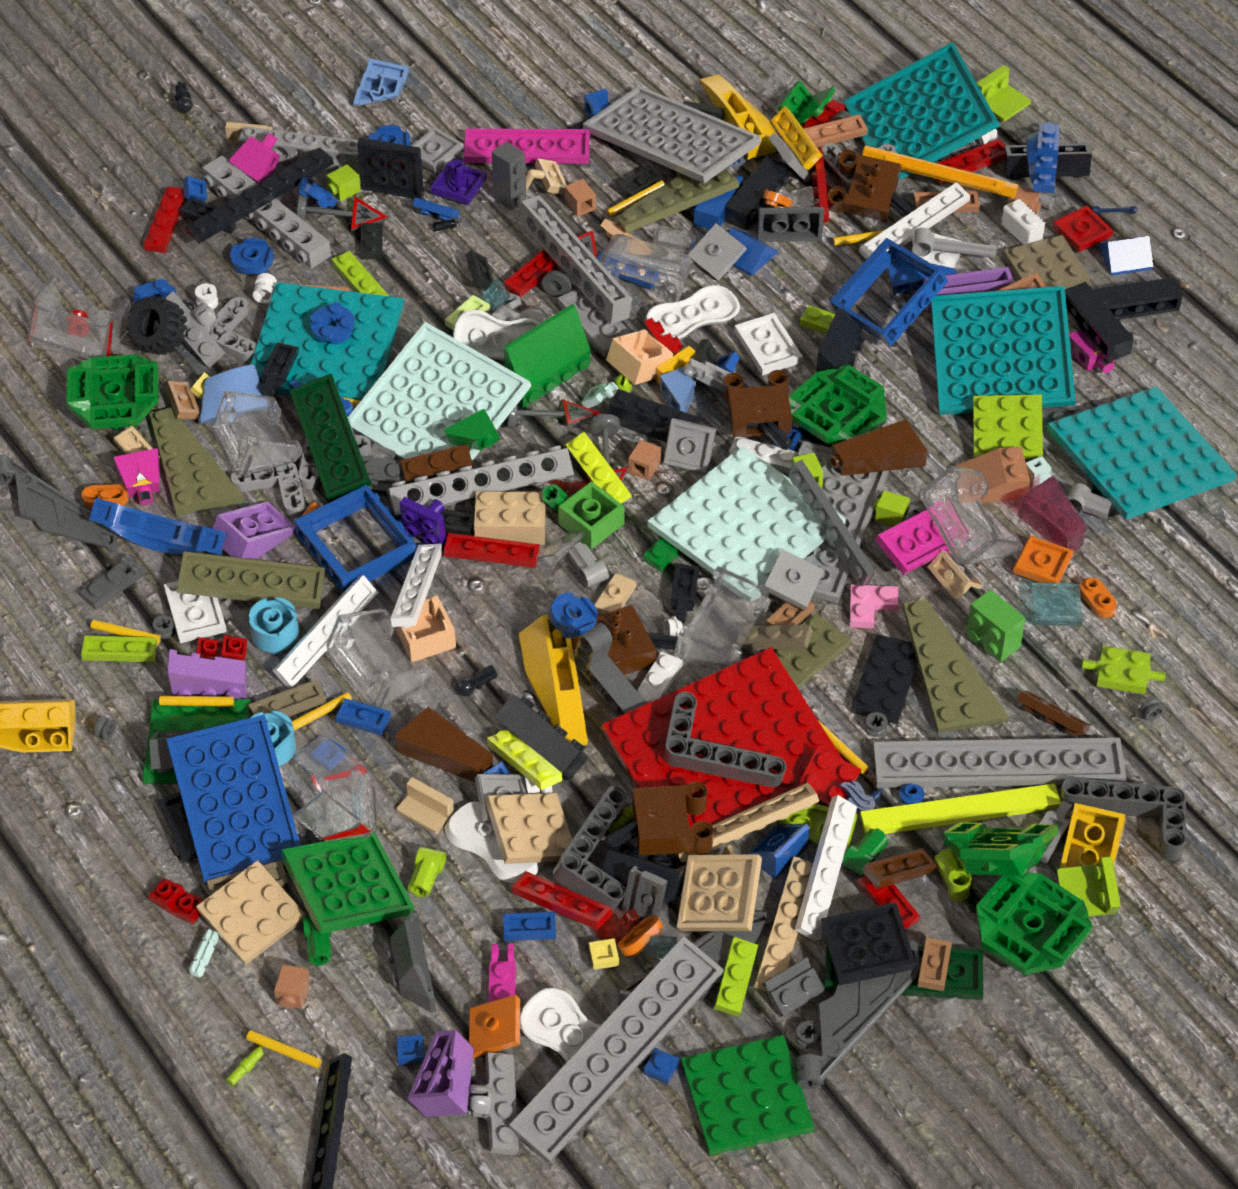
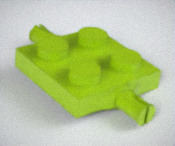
M1102 646L1101 656L1098 661L1083 659L1082 669L1096 671L1098 677L1097 687L1139 694L1146 693L1149 680L1164 683L1166 672L1151 670V653Z

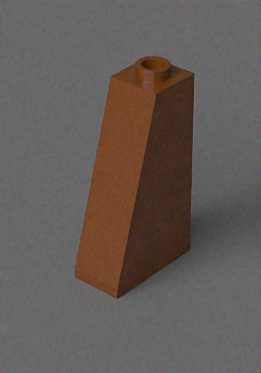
M904 419L833 445L830 461L835 469L837 468L842 476L923 467L926 465L928 451L908 421Z
M430 707L424 709L394 735L395 751L474 783L477 774H483L493 767V754Z

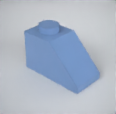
M684 367L660 376V392L670 407L687 413L694 397L696 383L694 378L684 373Z

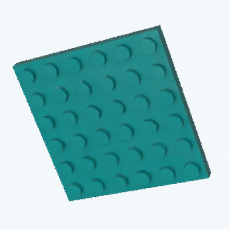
M954 42L945 45L843 101L851 116L861 115L868 129L867 135L862 136L867 146L879 148L884 144H891L895 147L898 154L929 162H935L1000 127L997 118ZM901 170L899 180L909 176L912 172Z
M276 282L251 365L254 364L261 386L263 387L264 385L261 382L262 372L277 342L299 347V354L284 385L281 388H276L275 393L291 395L289 382L292 380L306 384L332 373L341 397L362 400L387 369L405 305L404 298ZM338 302L342 304V307L350 310L354 316L355 328L353 329V334L347 341L340 344H331V342L324 341V343L319 342L312 335L310 316L318 309ZM335 322L329 324L333 327L337 326Z
M1064 286L939 295L931 300L940 415L974 413L973 396L1042 395V408L1076 405Z
M1157 386L1050 422L1046 429L1100 492L1112 502L1114 508L1125 520L1233 482L1237 476V473Z

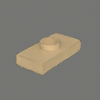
M130 426L114 437V442L125 454L152 449L133 426Z
M615 573L594 605L597 612L605 614L623 608L636 588V581Z

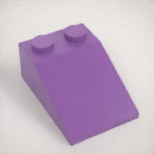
M268 501L218 514L213 529L227 533L223 550L231 557L253 560L258 559L296 533L295 525Z

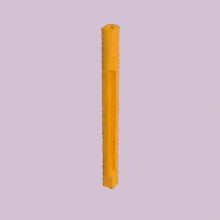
M867 145L863 150V156L901 164V170L951 183L957 182L959 185L1015 198L1017 194L1018 184Z

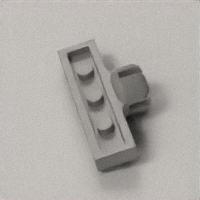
M173 291L165 299L178 304L179 308L184 311L183 316L187 318V322H185L187 331H184L183 335H186L184 339L210 368L226 354L210 334L211 329L219 323V317L204 302L200 303L195 309L189 310Z
M488 1052L485 1057L486 1085L473 1084L470 1086L468 1106L471 1108L467 1107V1114L471 1117H480L487 1120L490 1153L516 1156L519 1151L518 1136L509 1128V1124L517 1117L514 1055Z

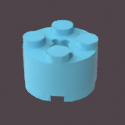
M275 598V600L270 601L263 599L251 608L249 612V625L252 642L256 647L263 651L271 652L273 655H280L284 650L289 649L296 643L299 637L297 614L291 602L283 598Z
M271 711L272 713L263 714V712L257 713L251 718L265 715L280 767L287 763L296 751L295 734L291 719L279 711Z

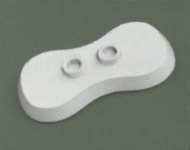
M717 285L706 286L685 300L662 303L652 307L646 314V320L652 317L655 322L660 321L665 330L662 336L671 333L673 337L678 336L679 340H681L699 327L730 321L739 312L740 304L735 295L727 288Z
M469 310L461 314L457 319L453 338L490 359L504 361V346L541 323L530 318L503 321L480 310Z
M470 802L462 806L446 822L445 835L449 842L460 849L479 855L486 861L495 876L502 881L515 883L526 871L536 875L545 864V862L504 864L492 823H483L479 802Z
M545 988L537 992L526 1002L520 1012V1027L524 1034L532 1041L554 1049L566 1062L600 1027V1025L590 1021L581 1012L575 1000L568 993L556 988Z

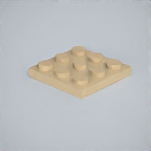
M557 793L488 796L485 801L504 864L557 862L572 841Z
M758 854L688 855L677 928L680 931H751L762 858Z
M258 860L196 906L197 911L245 966L303 922V917H306V914Z

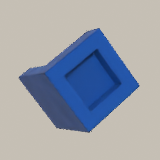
M607 89L584 95V111L589 118L610 106Z

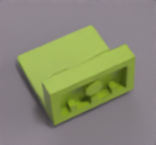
M1005 65L977 82L995 117L1003 122L1031 104L1029 98L1008 85L1010 69Z
M1103 857L1096 865L1060 868L1056 871L1058 884L1085 902L1089 917L1116 914L1121 907L1112 857Z

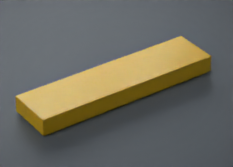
M784 106L771 122L802 166L809 170L823 155L792 112Z

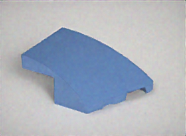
M370 58L360 87L357 89L353 106L398 98L408 77L409 67Z
M254 364L222 372L204 381V396L201 401L202 410L199 424L218 422L221 418L242 415L244 411L264 409L268 405L266 398L263 397L264 392Z

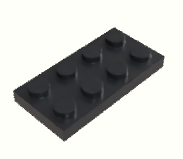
M876 634L852 704L851 713L867 717L871 713L879 712L887 717L888 722L899 724L918 665L912 642Z

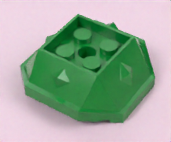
M137 354L91 357L78 366L67 369V408L90 429L113 428L117 430L119 427L137 426L143 422L147 414L159 402L158 363L152 360L149 361Z
M850 365L841 366L839 369L816 372L789 395L792 421L810 432L813 438H819L831 446L879 429L887 420L884 386Z
M959 822L943 832L944 843L953 851L966 874L1022 876L1039 863L1052 838L1058 835V824H1032L1027 828L985 827L984 823Z
M1024 873L1022 876L1003 875L976 906L981 947L1024 976L1063 967L1091 934L1093 928L1085 902L1043 874Z

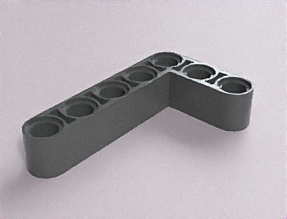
M599 623L579 637L574 653V661L619 717L647 703L608 657L613 638L608 628L604 624Z
M682 692L676 696L663 752L664 761L668 765L767 787H777L782 783L786 771V763L780 757L690 738L697 700L689 692ZM685 705L689 709H682L680 706ZM675 727H682L685 731H678ZM670 749H678L680 753H674ZM695 754H702L705 758H698ZM720 759L728 760L730 763H722ZM749 764L752 765L754 768L748 769L744 765ZM769 770H775L779 774H772Z
M1068 778L1063 782L1060 800L1061 803L1065 801L1072 804L1070 811H1073L1074 805L1077 803L1125 814V816L1159 819L1160 855L1167 861H1177L1181 858L1186 841V796L1181 789L1169 786L1082 778Z
M611 786L606 790L553 869V876L560 884L569 890L611 907L612 912L616 910L624 898L625 888L619 881L587 860L627 801V793L619 786Z

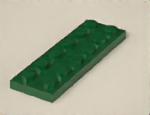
M332 373L291 389L290 393L329 502L365 485H372Z
M826 943L825 990L835 992L838 980ZM918 946L920 969L923 958L924 946ZM951 948L944 991L918 987V975L900 996L983 1000V950Z

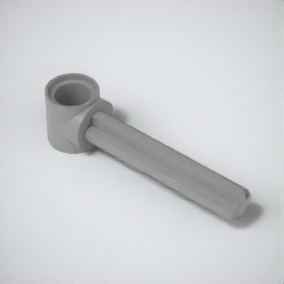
M923 227L917 228L913 232L912 251L917 256H927L932 253V250L991 258L996 256V246L934 238L935 235L929 229Z

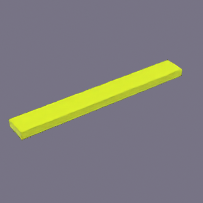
M1054 783L860 811V819L865 835L870 829L876 828L883 831L884 834L958 824L959 822H972L1054 810L1059 808L1061 800Z

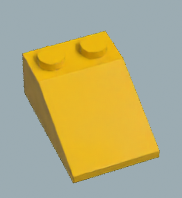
M1075 803L1060 868L1096 865L1103 857H1112L1114 866L1126 821L1125 814Z

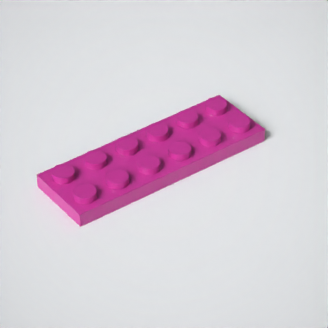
M466 128L464 163H492V151L507 141L525 153V163H536L537 159L556 161L557 164H589L590 129Z

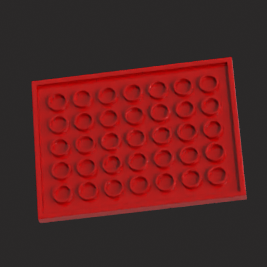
M772 647L612 719L601 726L603 733L636 788L688 785L691 782H701L707 787L706 810L700 815L687 813L689 827H692L693 824L699 821H706L714 825L795 789L817 746L842 759ZM682 692H689L697 700L690 738L780 757L786 763V771L782 783L777 787H767L668 765L664 761L663 752L676 696ZM685 705L680 706L682 709H689ZM675 727L678 731H685L682 727ZM670 749L674 753H680L678 749ZM695 754L698 758H705L702 754ZM720 759L722 763H730L728 760ZM749 764L744 765L748 769L754 768L752 765ZM769 770L772 774H779L775 770Z

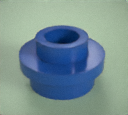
M918 784L903 785L900 788L899 797L904 805L921 803L924 799V790Z

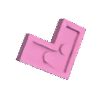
M851 584L850 627L874 628V610L898 611V587Z

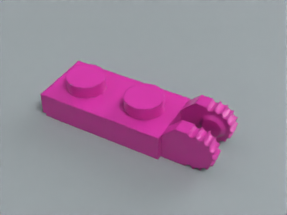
M492 944V961H490L489 1002L516 995L514 944H508V961H498V944Z

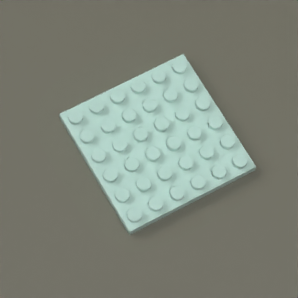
M425 322L348 418L354 432L368 437L372 443L397 458L404 460L457 447L449 443L444 429L482 409H485L497 430L530 389L531 383ZM469 448L472 461L481 450Z
M741 446L648 520V527L750 602L765 591L763 586L782 549L804 559L828 539L825 529L815 519L814 512L804 502L797 486H794L788 477L744 446ZM838 513L839 517L845 524L846 518Z

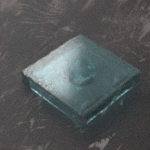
M1032 583L1031 595L1034 625L1082 626L1079 584Z

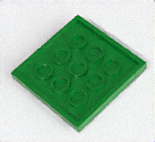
M153 699L143 772L144 784H177L174 769L168 773H159L158 769H151L149 739L154 732L201 730L249 719L250 709L248 704H251V700L234 699V706L232 707L161 706L159 699Z
M375 831L282 849L280 857L319 934L407 916L415 909Z
M784 1035L681 1058V1065L709 1156L814 1132V1124L801 1085H797L796 1070Z

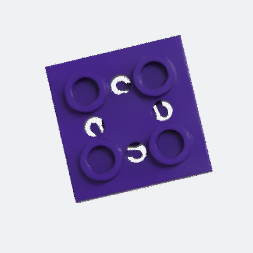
M460 160L449 161L432 184L431 194L469 205L487 180V173L467 167L463 161L460 164Z
M404 497L399 505L405 532L408 536L412 535L426 544H441L443 549L446 544L444 517L441 515V512L445 510L444 504L437 499H433L432 503L425 507Z

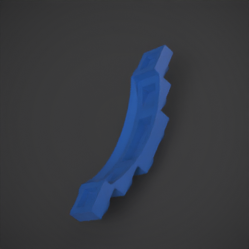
M1051 122L1039 123L1038 131L1029 134L1027 139V161L1033 191L1054 193L1060 127Z
M95 498L89 518L90 521L103 524L112 532L137 545L173 555H183V552L198 553L205 551L221 556L227 533L165 518Z

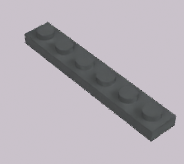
M803 460L795 462L789 473L792 484L797 486L801 492L804 502L814 512L815 519L825 529L828 539L835 544L841 559L846 561L850 567L853 577L859 581L861 586L869 584L876 571Z

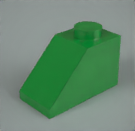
M485 409L444 429L451 445L461 446L468 444V448L475 450L491 447L500 440L497 430Z

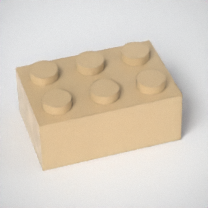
M476 491L475 536L545 545L546 502L542 500L543 493Z

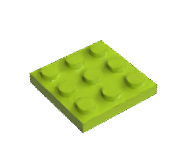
M1042 395L973 396L974 458L998 448L1022 447L1025 460L1043 457Z

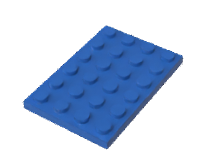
M265 715L166 739L204 885L207 884L208 880L244 871L257 860L261 865L282 861L280 857L282 849L301 846Z

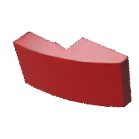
M652 317L644 321L648 329L661 344L675 355L680 352L683 346L678 336L673 337L671 333L662 336L665 332L660 321L655 322Z
M224 635L223 641L199 637L196 653L200 654V658L214 660L216 656L245 661L248 639Z
M164 878L148 895L149 900L157 906L190 924H194L201 915L197 911L196 906L205 900L185 892L182 885Z

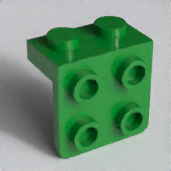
M798 81L793 84L778 104L777 109L780 111L784 106L787 107L797 121L802 124L813 116L815 118L824 111L823 107L833 99L832 95L835 92V88L830 87L812 96L802 82Z

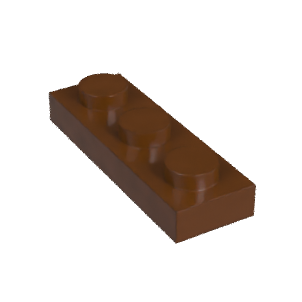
M468 444L401 460V466L406 484L414 483V479L427 476L430 479L437 477L436 474L440 472L450 471L451 474L459 472V468L472 466L473 468V462Z
M1028 690L1020 691L1017 701L1023 703L1022 707L1032 713L1038 711L1044 715V720L1052 724L1058 722L1065 726L1064 730L1074 736L1086 734L1091 724Z
M921 848L867 863L862 871L876 889L932 874L935 872L937 865L926 851Z

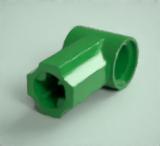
M556 484L546 485L542 490V500L559 515L558 506L570 497Z
M870 829L857 846L852 845L846 851L842 865L860 876H866L862 871L865 864L875 861L888 845L889 839L880 829Z
M303 917L309 964L324 966L331 961L332 955L329 938L331 937V932L319 934L311 917Z

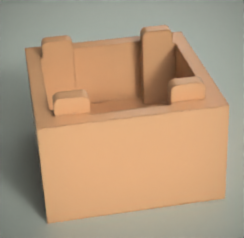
M644 329L613 338L606 360L636 385L656 379L657 367L673 357V353Z
M438 595L425 599L416 626L408 628L394 627L411 663L456 648L455 629Z

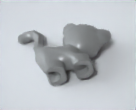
M514 293L505 294V300L511 302H508L506 305H500L491 314L492 317L503 321L530 318L543 323L549 319L548 314L539 305H532L531 308L520 313L514 311L513 309L521 305L520 296Z

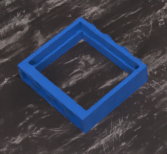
M886 237L829 302L835 311H837L838 307L843 308L863 330L892 346L908 326L915 321L923 309L930 304V301L937 293L944 288L948 280L940 268ZM897 258L929 278L887 326L882 329L850 309L889 264Z
M367 485L294 520L297 537L320 566L325 568V572L342 593L359 576L364 575L370 582L412 561L416 553L415 548H417V545L413 542V536H408L402 523L394 519L390 508L384 506L378 494H374ZM366 507L398 548L347 573L316 534V531Z

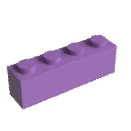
M1009 267L945 275L948 282L936 296L997 291L1013 284L1014 280ZM931 301L930 304L927 307H925L927 312H932Z

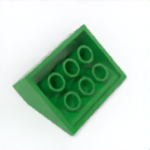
M573 304L504 346L505 368L531 383L530 389L518 402L521 407L524 408L530 403L535 402L547 392H551L555 387L568 381L572 376L591 365L590 347L578 312Z

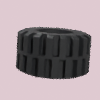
M156 296L144 297L142 302L137 301L135 303L136 307L130 309L131 315L127 316L129 323L126 325V330H129L127 336L129 339H132L131 343L137 346L138 349L157 355H167L168 352L172 353L175 351L174 347L181 345V339L184 340L186 336L183 335L184 331H187V326L185 325L187 318L183 316V309L179 308V305L172 301ZM160 317L159 329L154 334V323Z

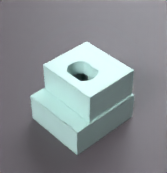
M1043 457L1026 463L1032 487L1050 480L1051 467Z

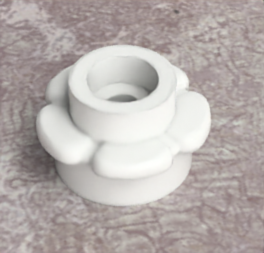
M672 616L671 619H665L663 624L664 635L679 637L683 632L682 622L678 621L675 616Z

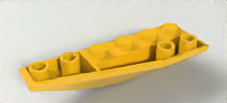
M719 74L700 79V84L713 105L724 108L723 121L760 136L761 143L745 154L748 160L778 152L769 137L773 133L778 136L779 134L767 117Z
M543 615L519 633L525 674L545 713L551 718V725L555 727L558 724L567 731L566 738L570 741L576 739L583 746L588 745L571 638L564 637L562 632L552 624L548 615Z
M75 699L0 701V748L17 752L72 751L76 725Z

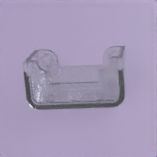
M615 234L611 237L600 258V263L615 280H618L620 274H624L661 286L659 294H667L669 298L668 303L681 300L693 266V261L687 254L623 234Z
M230 391L224 392L213 422V432L235 475L248 476L290 464L301 456L302 448L299 442L295 439H290L285 444L275 425L281 416V408L278 406L275 397Z
M951 465L924 488L922 500L956 562L970 565L1017 553L1024 547L1019 537L1013 532H1005L998 536L979 502L988 492V482L983 473Z
M717 566L712 576L714 578L713 584L707 588L705 598L689 625L683 626L678 634L674 657L686 662L729 667L733 663H738L742 654L741 648L762 611H767L771 599L768 598L770 588Z
M385 608L338 615L326 644V652L329 659L364 704L382 708L431 681L435 672L427 661L421 660L416 662L413 667L391 639L395 627H392L391 616Z

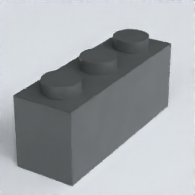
M506 141L492 151L493 194L496 201L512 211L521 205V201L526 200L525 153Z

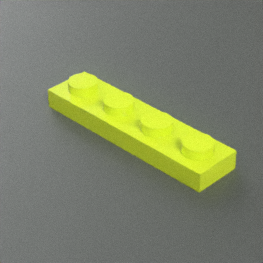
M585 432L565 444L594 484L621 504L632 497Z
M510 730L499 731L497 734L487 738L488 747L539 789L543 790L562 781V772Z

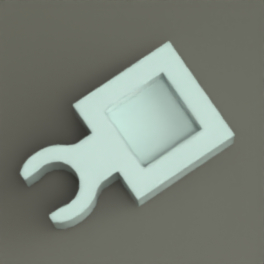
M614 382L602 383L590 388L581 403L586 408L599 407L607 398H612L614 396L613 391L619 388Z

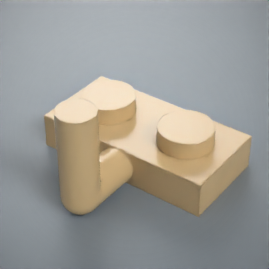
M537 159L535 163L537 170L530 169L526 174V192L533 179L536 178L542 180L547 192L565 195V186L567 184L556 161Z

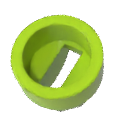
M623 374L617 376L615 379L616 386L620 390L630 392L632 390V382Z

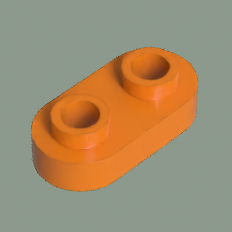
M764 190L762 196L766 200L765 204L773 206V208H791L793 200L769 190Z
M120 484L91 485L86 487L81 494L83 504L91 509L93 508L95 498L123 506L129 500L126 487Z
M1093 577L1083 579L1080 583L1079 595L1093 613L1101 618L1113 616L1116 611L1117 602L1099 579Z
M656 915L646 917L619 941L618 947L624 956L635 957L639 955L651 940L660 936L663 924L659 917Z

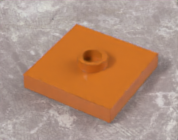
M1030 535L1013 568V573L1057 588L1073 557L1074 550Z
M517 995L470 1008L469 1044L474 1048L473 1058L487 1055L488 1052L494 1053L520 1045V998Z

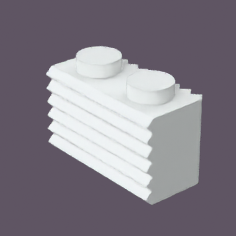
M1018 199L1003 207L1004 213L1001 224L1023 245L1043 240L1045 222H1042L1043 219L1034 214L1035 212H1032V209L1026 207L1027 204Z

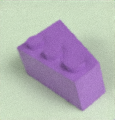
M169 649L168 675L173 696H218L247 699L248 674L245 661L216 656L214 660L200 658V654L197 653L185 656L177 654V650Z
M457 1030L435 1032L407 1098L425 1117L467 1114L474 1048Z

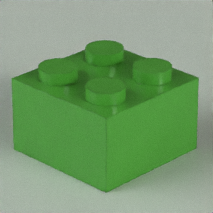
M592 481L558 506L559 525L586 544L590 549H593L624 525V506Z
M989 590L970 604L966 635L971 641L985 649L988 655L1002 662L1021 647L1025 617L996 593Z

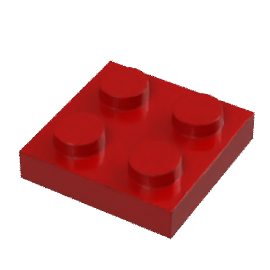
M1088 206L1053 221L1052 228L1060 235H1063L1066 241L1078 253L1113 236V229Z
M817 746L797 787L809 783L817 793L819 799L817 803L829 807L834 796L839 795L845 800L848 798L845 792L837 787V784L856 781L861 769Z

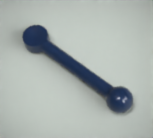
M1094 206L1093 212L1097 215L1103 212H1130L1135 214L1137 208L1135 206L1130 208H1100L1099 206Z

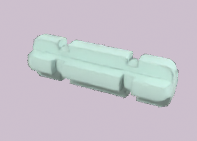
M210 929L205 931L202 937L204 940L200 942L193 958L195 961H192L189 967L190 975L198 978L203 976L204 966H207L214 951L213 946L217 944L219 939L218 933Z

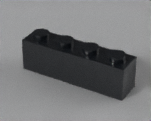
M1089 143L1059 144L1056 178L1063 176L1077 178L1090 176L1092 153ZM1005 145L1004 171L1006 178L1019 179L1030 177L1027 145Z
M766 156L725 205L724 222L746 231L752 224H755L757 221V209L768 208V205L765 204L766 200L762 198L764 190L779 193L780 189L789 182V165Z
M1175 277L1094 289L1098 297L1108 305L1109 310L1120 320L1180 311L1183 298Z
M1087 282L1065 289L1067 314L1107 362L1131 354L1134 342L1132 333L1126 330L1121 324L1120 319L1115 317L1109 310L1108 305L1098 297L1096 291Z
M620 389L617 390L609 403V414L620 419L621 427L666 443L672 418L700 424V417Z
M512 694L495 717L529 747L562 772L563 776L571 780L589 758L583 752L585 747L576 739L572 741L567 739L568 732L558 724L553 727L549 723L551 718L542 710H539L537 713L532 709L535 704L523 695L520 699L515 694Z

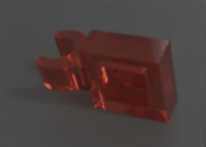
M561 479L552 481V484H559L564 492H573V495L590 483V481H563Z
M635 909L627 911L620 919L614 913L598 930H593L600 941L615 938V943H617L627 934V930L633 929L639 923V915Z

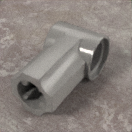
M1075 483L1064 501L1065 508L1071 513L1078 514L1084 511L1103 519H1108L1113 507L1110 500L1091 493L1090 488L1082 483Z
M577 543L568 551V557L578 569L581 582L586 588L609 579L606 565L602 560L595 558L586 544Z

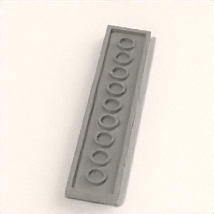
M1120 738L883 741L873 743L877 788H896L907 784H918L921 787L1019 786L1054 783L1055 785H1062L1068 778L1126 782Z
M683 936L509 1124V1128L550 1164L722 975L724 969Z

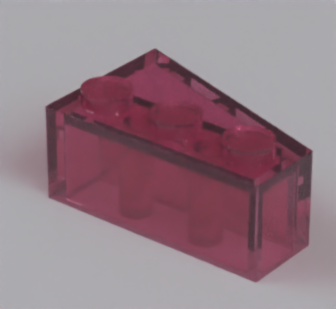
M1051 476L1020 497L1017 516L1047 541L1074 551L1083 546L1087 527L1054 476Z

